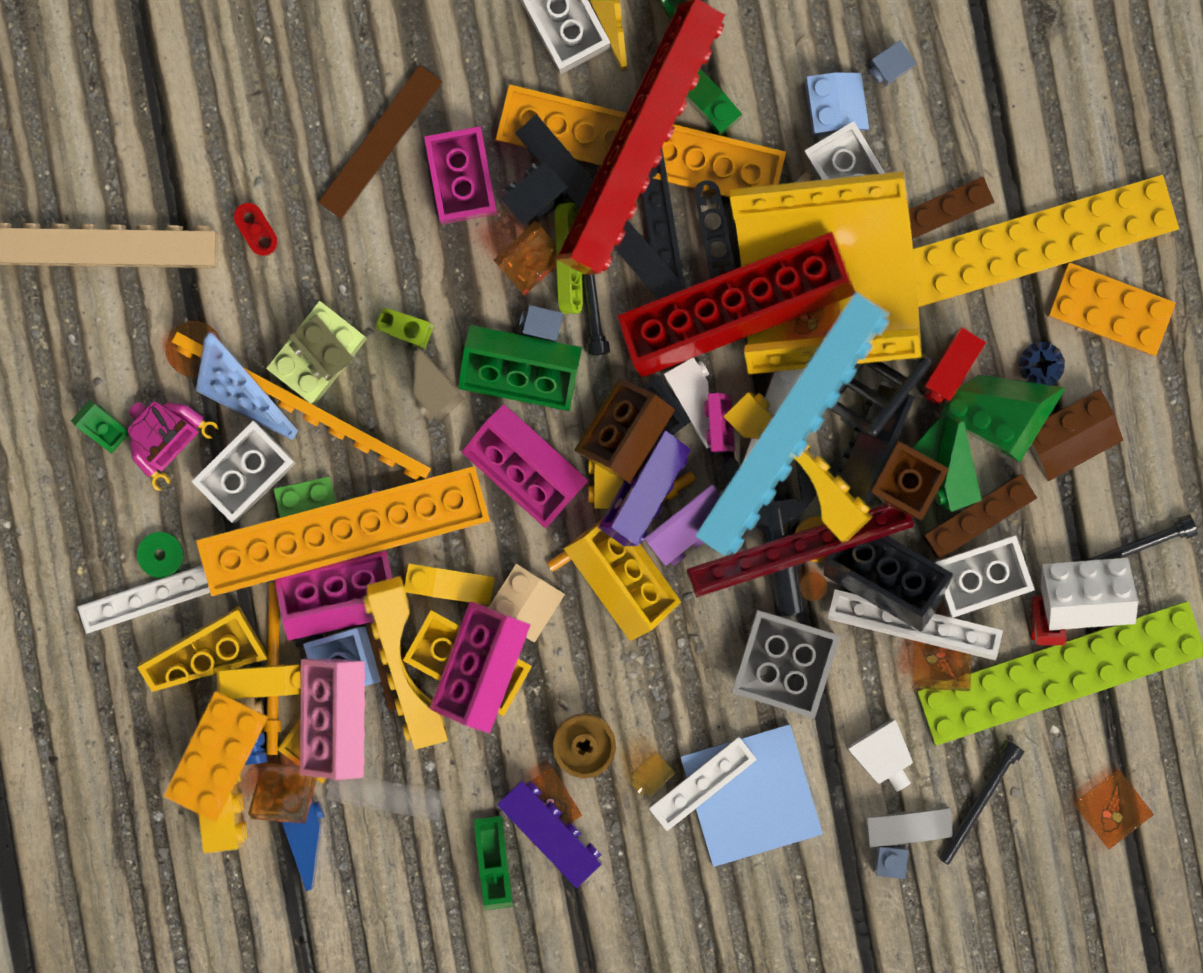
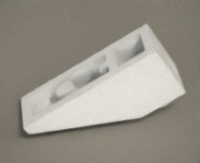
M691 358L663 376L679 404L690 418V423L704 447L708 449L711 446L707 445L706 431L710 429V421L705 415L704 403L705 400H708L709 389L706 377L710 374L702 360L696 362L694 358Z

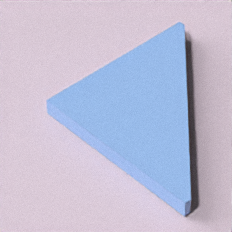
M209 333L204 342L196 391L293 440L298 432L295 426L213 334Z

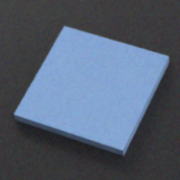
M790 724L740 738L757 760L696 808L713 867L823 834ZM732 741L680 756L686 777L690 776Z

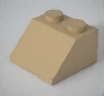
M516 564L488 608L531 624L526 638L535 642L565 594Z

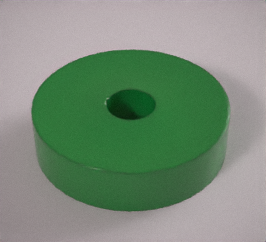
M152 533L146 536L138 546L137 560L139 566L146 574L152 577L164 578L171 576L180 569L183 563V546L175 536L169 533ZM160 549L165 552V558L161 561L156 558V552Z

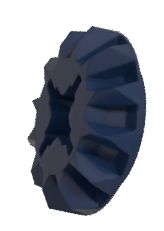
M1036 342L1029 345L1021 354L1019 369L1026 382L1053 385L1058 382L1064 373L1065 359L1060 349L1051 343ZM1040 352L1045 361L1054 362V364L1046 367L1045 377L1040 368H1031L1030 366L1039 361Z

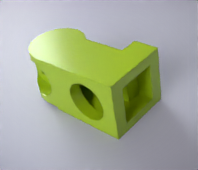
M382 307L374 329L425 349L434 325L430 322Z

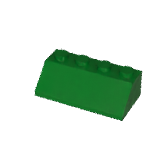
M470 325L464 346L458 389L570 411L582 347Z

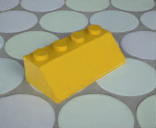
M602 518L576 537L564 550L629 641H632L652 631L681 603V600L642 545L623 546L598 528L603 520Z
M431 610L403 661L440 681L460 626ZM519 658L498 710V714L503 717L532 667Z

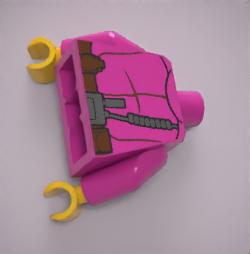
M138 402L129 410V415L135 420L128 428V433L132 437L130 440L132 460L147 477H152V486L158 491H161L162 488L157 484V478L162 477L170 484L169 475L162 471L199 433L195 428H200L202 435L208 439H212V437L208 436L204 431L207 425H213L218 430V426L214 422L203 421V416L185 404L167 402L160 405L157 402H152L146 408L141 402Z

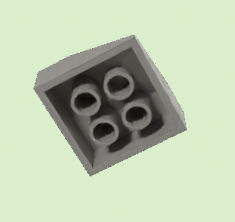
M756 610L732 693L815 719L840 636Z

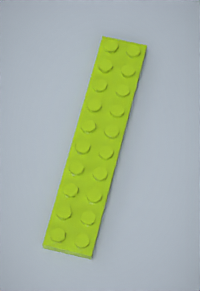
M1185 601L1137 617L1136 624L1113 625L1068 640L1065 645H1053L957 677L959 683L951 679L918 690L917 694L934 745L937 746L1203 657V642L1190 603Z

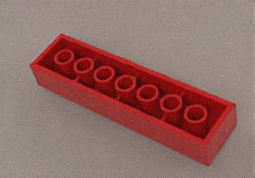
M830 232L625 312L617 317L633 366L641 377H645L854 296L856 291L839 244L833 232Z

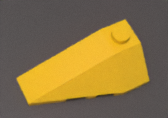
M588 0L610 41V48L621 71H627L620 0Z

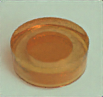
M811 572L805 574L800 579L803 598L809 601H817L826 594L827 581L821 574Z

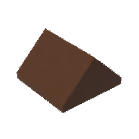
M898 441L871 493L891 508L922 520L949 469Z

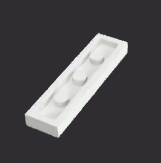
M738 736L649 807V809L665 830L668 831L757 759Z

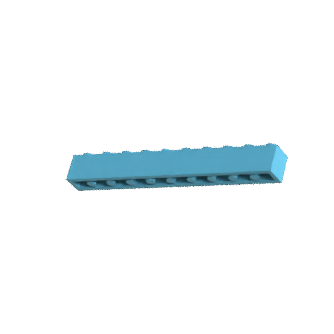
M854 294L696 534L697 538L723 556L730 555L731 552L735 554L744 542V539L741 537L747 528L751 530L760 518V515L757 514L763 504L767 506L776 494V491L773 490L779 480L783 482L792 470L790 463L794 457H800L808 445L805 440L811 431L815 433L824 421V418L821 416L827 407L831 409L840 397L838 391L843 383L848 384L857 371L854 366L860 358L864 360L873 347L870 342L876 334L881 335L887 327L889 320L886 318L889 312L862 294Z

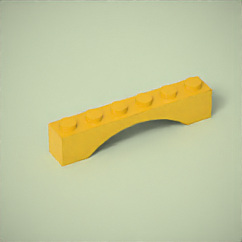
M748 392L724 418L742 437L759 440L775 415L769 409L771 404L762 394L758 393L755 395ZM808 443L800 457L795 456L794 459L807 472L817 490L821 505L822 521L842 542H846L872 518L867 513L870 508L861 498L857 497L854 499L847 492L850 489L848 484L841 477L837 476L834 478L828 472L830 468L828 463L819 455L814 457L808 450L810 447Z
M401 576L367 585L368 596L363 597L367 613L373 612L375 622L371 623L375 639L381 638L383 647L379 648L383 665L389 664L391 673L387 674L390 689L391 691L396 690L399 697L395 699L398 715H404L406 724L402 725L406 741L412 740L414 750L448 741L443 716L429 709L433 700L427 697L415 685L401 659L400 639L403 626L409 615L408 599Z

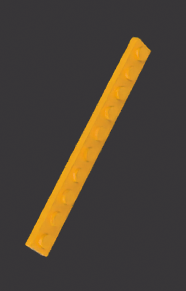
M177 332L172 340L173 343L178 345L176 351L189 358L193 354L202 358L204 346ZM243 367L267 396L271 395L279 399L277 405L291 413L294 408L305 413L302 419L315 426H318L320 422L329 426L328 433L341 440L345 436L355 440L353 446L367 454L370 449L379 453L378 460L391 467H394L395 463L405 467L403 473L419 481L420 477L426 479L429 475L431 468Z

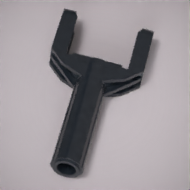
M734 451L723 453L727 487L740 469L739 463L735 459ZM796 461L801 501H797V498L770 502L767 506L763 504L757 513L760 515V518L755 527L764 533L765 543L792 535V527L816 497L815 486L798 461ZM797 565L771 573L770 580L776 616H790L804 612Z

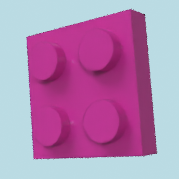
M708 394V400H705L704 403L705 415L710 421V429L706 431L707 445L711 446L712 452H736L734 427L724 418L733 408L732 395Z

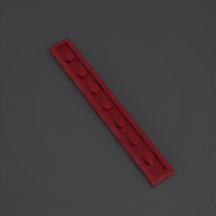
M885 504L870 509L867 513L872 518L846 542H842L826 524L687 568L686 571L697 598L914 527V522L910 515Z

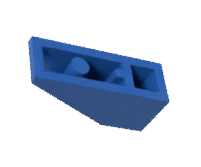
M313 796L278 809L306 891L314 887L322 829L321 818L325 817L320 801L315 802Z

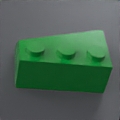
M977 375L957 389L951 401L947 402L940 415L945 420L949 415L958 417L964 421L967 434L1021 462L1065 391V388Z

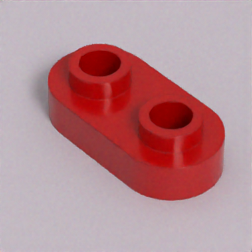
M253 203L241 204L234 213V221L241 234L255 254L262 257L272 255L278 248L276 233L257 205ZM246 214H254V221L252 223L245 222ZM266 237L269 239V245L264 248L260 247V239Z

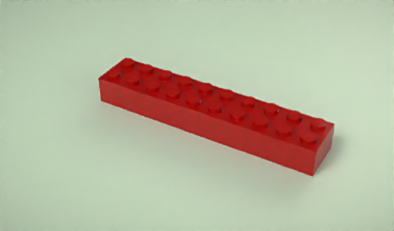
M689 0L678 4L556 260L584 275L601 274L602 271L605 272L612 261L611 251L614 245H619L625 234V230H623L627 219L630 220L636 212L637 204L635 202L639 193L643 194L650 182L648 175L651 168H655L661 160L662 152L660 150L664 141L668 142L675 130V127L672 125L676 117L680 116L686 108L687 101L685 98L689 90L692 91L699 81L700 76L697 73L701 65H705L711 56L712 50L710 46L713 40L717 39L724 29L722 21L725 14L700 0Z

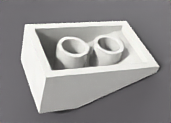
M854 121L804 151L819 180L885 173Z

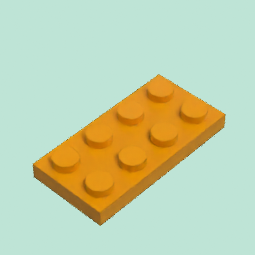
M1069 262L1048 317L1155 357L1176 302Z
M215 691L163 797L217 822L268 716Z

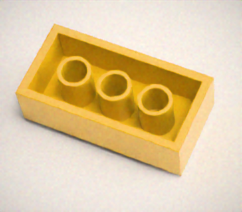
M241 774L217 822L199 814L203 853L239 849L245 844V839H248L247 822H242L241 817L242 810H245L244 795L238 792V782L242 781Z

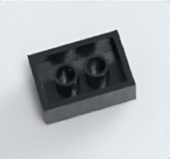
M545 161L540 165L537 162L532 164L524 172L525 178L518 184L513 181L502 191L503 197L500 200L503 209L525 234L556 209L558 204L563 203L568 198L567 186Z

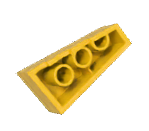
M238 606L143 660L137 668L150 690L154 692L197 678L214 675L218 670L235 669L246 664L266 660L268 653L241 607Z

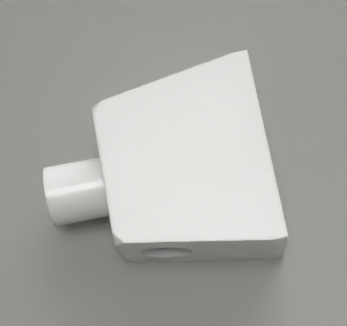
M894 719L889 720L847 746L849 752L878 784L889 779L896 792L911 784L903 769L913 762L899 726Z

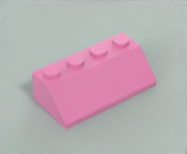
M301 659V775L333 780L363 778L365 661Z

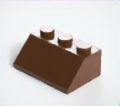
M619 377L574 451L609 473L630 483L675 409L654 393Z
M1099 389L1050 415L1029 448L1047 481H1050L1124 440L1115 414L1102 390Z

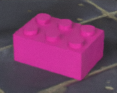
M481 126L425 136L424 139L441 225L498 215Z

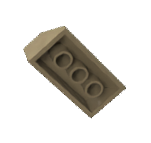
M421 349L416 352L414 396L418 401L414 404L425 417L430 420L436 418L440 422L465 398Z

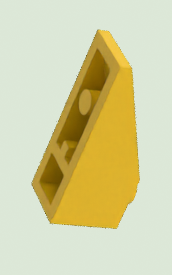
M408 564L404 589L406 593L490 605L495 577Z
M300 663L216 671L217 691L232 699L301 694Z

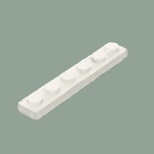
M836 589L828 615L829 620L992 660L997 658L1003 630L938 614H934L923 631L920 632L862 597Z

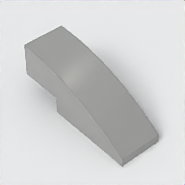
M950 808L865 816L869 847L953 837Z

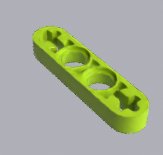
M573 202L560 203L555 209L556 257L579 212L578 206ZM557 260L559 309L564 315L579 314L583 306L582 273Z

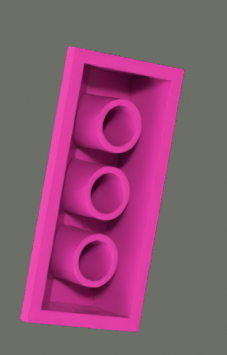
M505 404L484 423L461 452L545 529L589 481Z
M387 551L363 555L275 579L287 640L374 622L373 612L367 613L363 597L368 596L367 585L392 578Z
M470 601L429 709L465 726L490 733L531 624Z

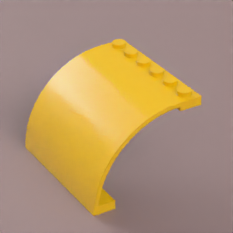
M904 171L730 190L741 267L833 232L856 293L862 294L889 312L886 318L889 320L887 327L881 335L876 334L870 342L873 345L871 351L864 360L860 358L856 364L921 357L915 263ZM853 296L826 306L818 322V328L808 335H798L794 332V329L799 334L810 332L807 324H803L799 320V316L748 336L747 345H745L744 350L748 374L806 369Z

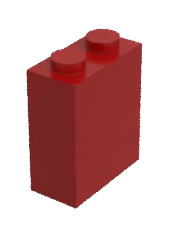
M963 327L955 331L920 387V390L925 392L923 397L935 405L951 401L987 342Z

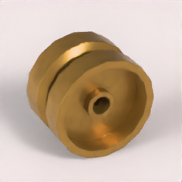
M589 713L573 715L564 720L556 731L553 742L554 757L560 768L571 776L581 779L596 777L605 772L613 762L616 752L615 735L609 724L599 716ZM588 740L590 748L582 750L579 747V743Z

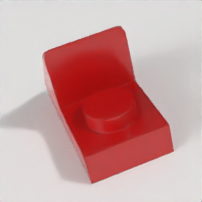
M1032 596V640H1036V645H1065V629L1049 630L1043 597Z

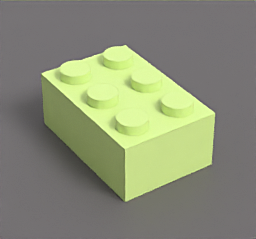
M321 301L317 303L298 328L300 329L312 317L317 315L352 356L357 353L367 340L363 334ZM289 339L266 369L315 406L342 370L329 381L324 377L318 380L308 368L311 362L305 355L299 358L289 346L293 342Z

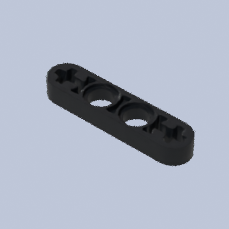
M704 180L696 186L695 200L710 278L712 279L720 274L719 266L713 268L712 262H722L729 259L730 265L724 264L726 273L735 270L719 186L714 181ZM704 185H709L710 189H715L716 194H713L711 197L712 205L718 202L719 209L710 208L702 212L701 205L707 206L706 198L699 195V192L703 191ZM710 213H716L721 218V224L716 229H709L704 223L705 217ZM721 241L726 245L727 251L722 257H714L711 254L710 246L713 242Z

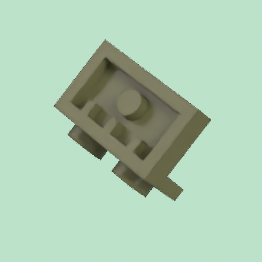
M317 315L312 317L295 333L292 332L289 335L293 341L289 346L299 358L303 355L311 362L308 368L318 380L322 377L327 381L331 380L354 360L353 356Z

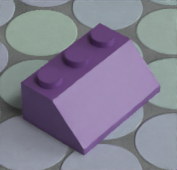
M713 485L644 539L665 566L670 563L674 567L686 557L684 554L686 549L691 545L696 549L704 543L696 537V534L721 498V495Z

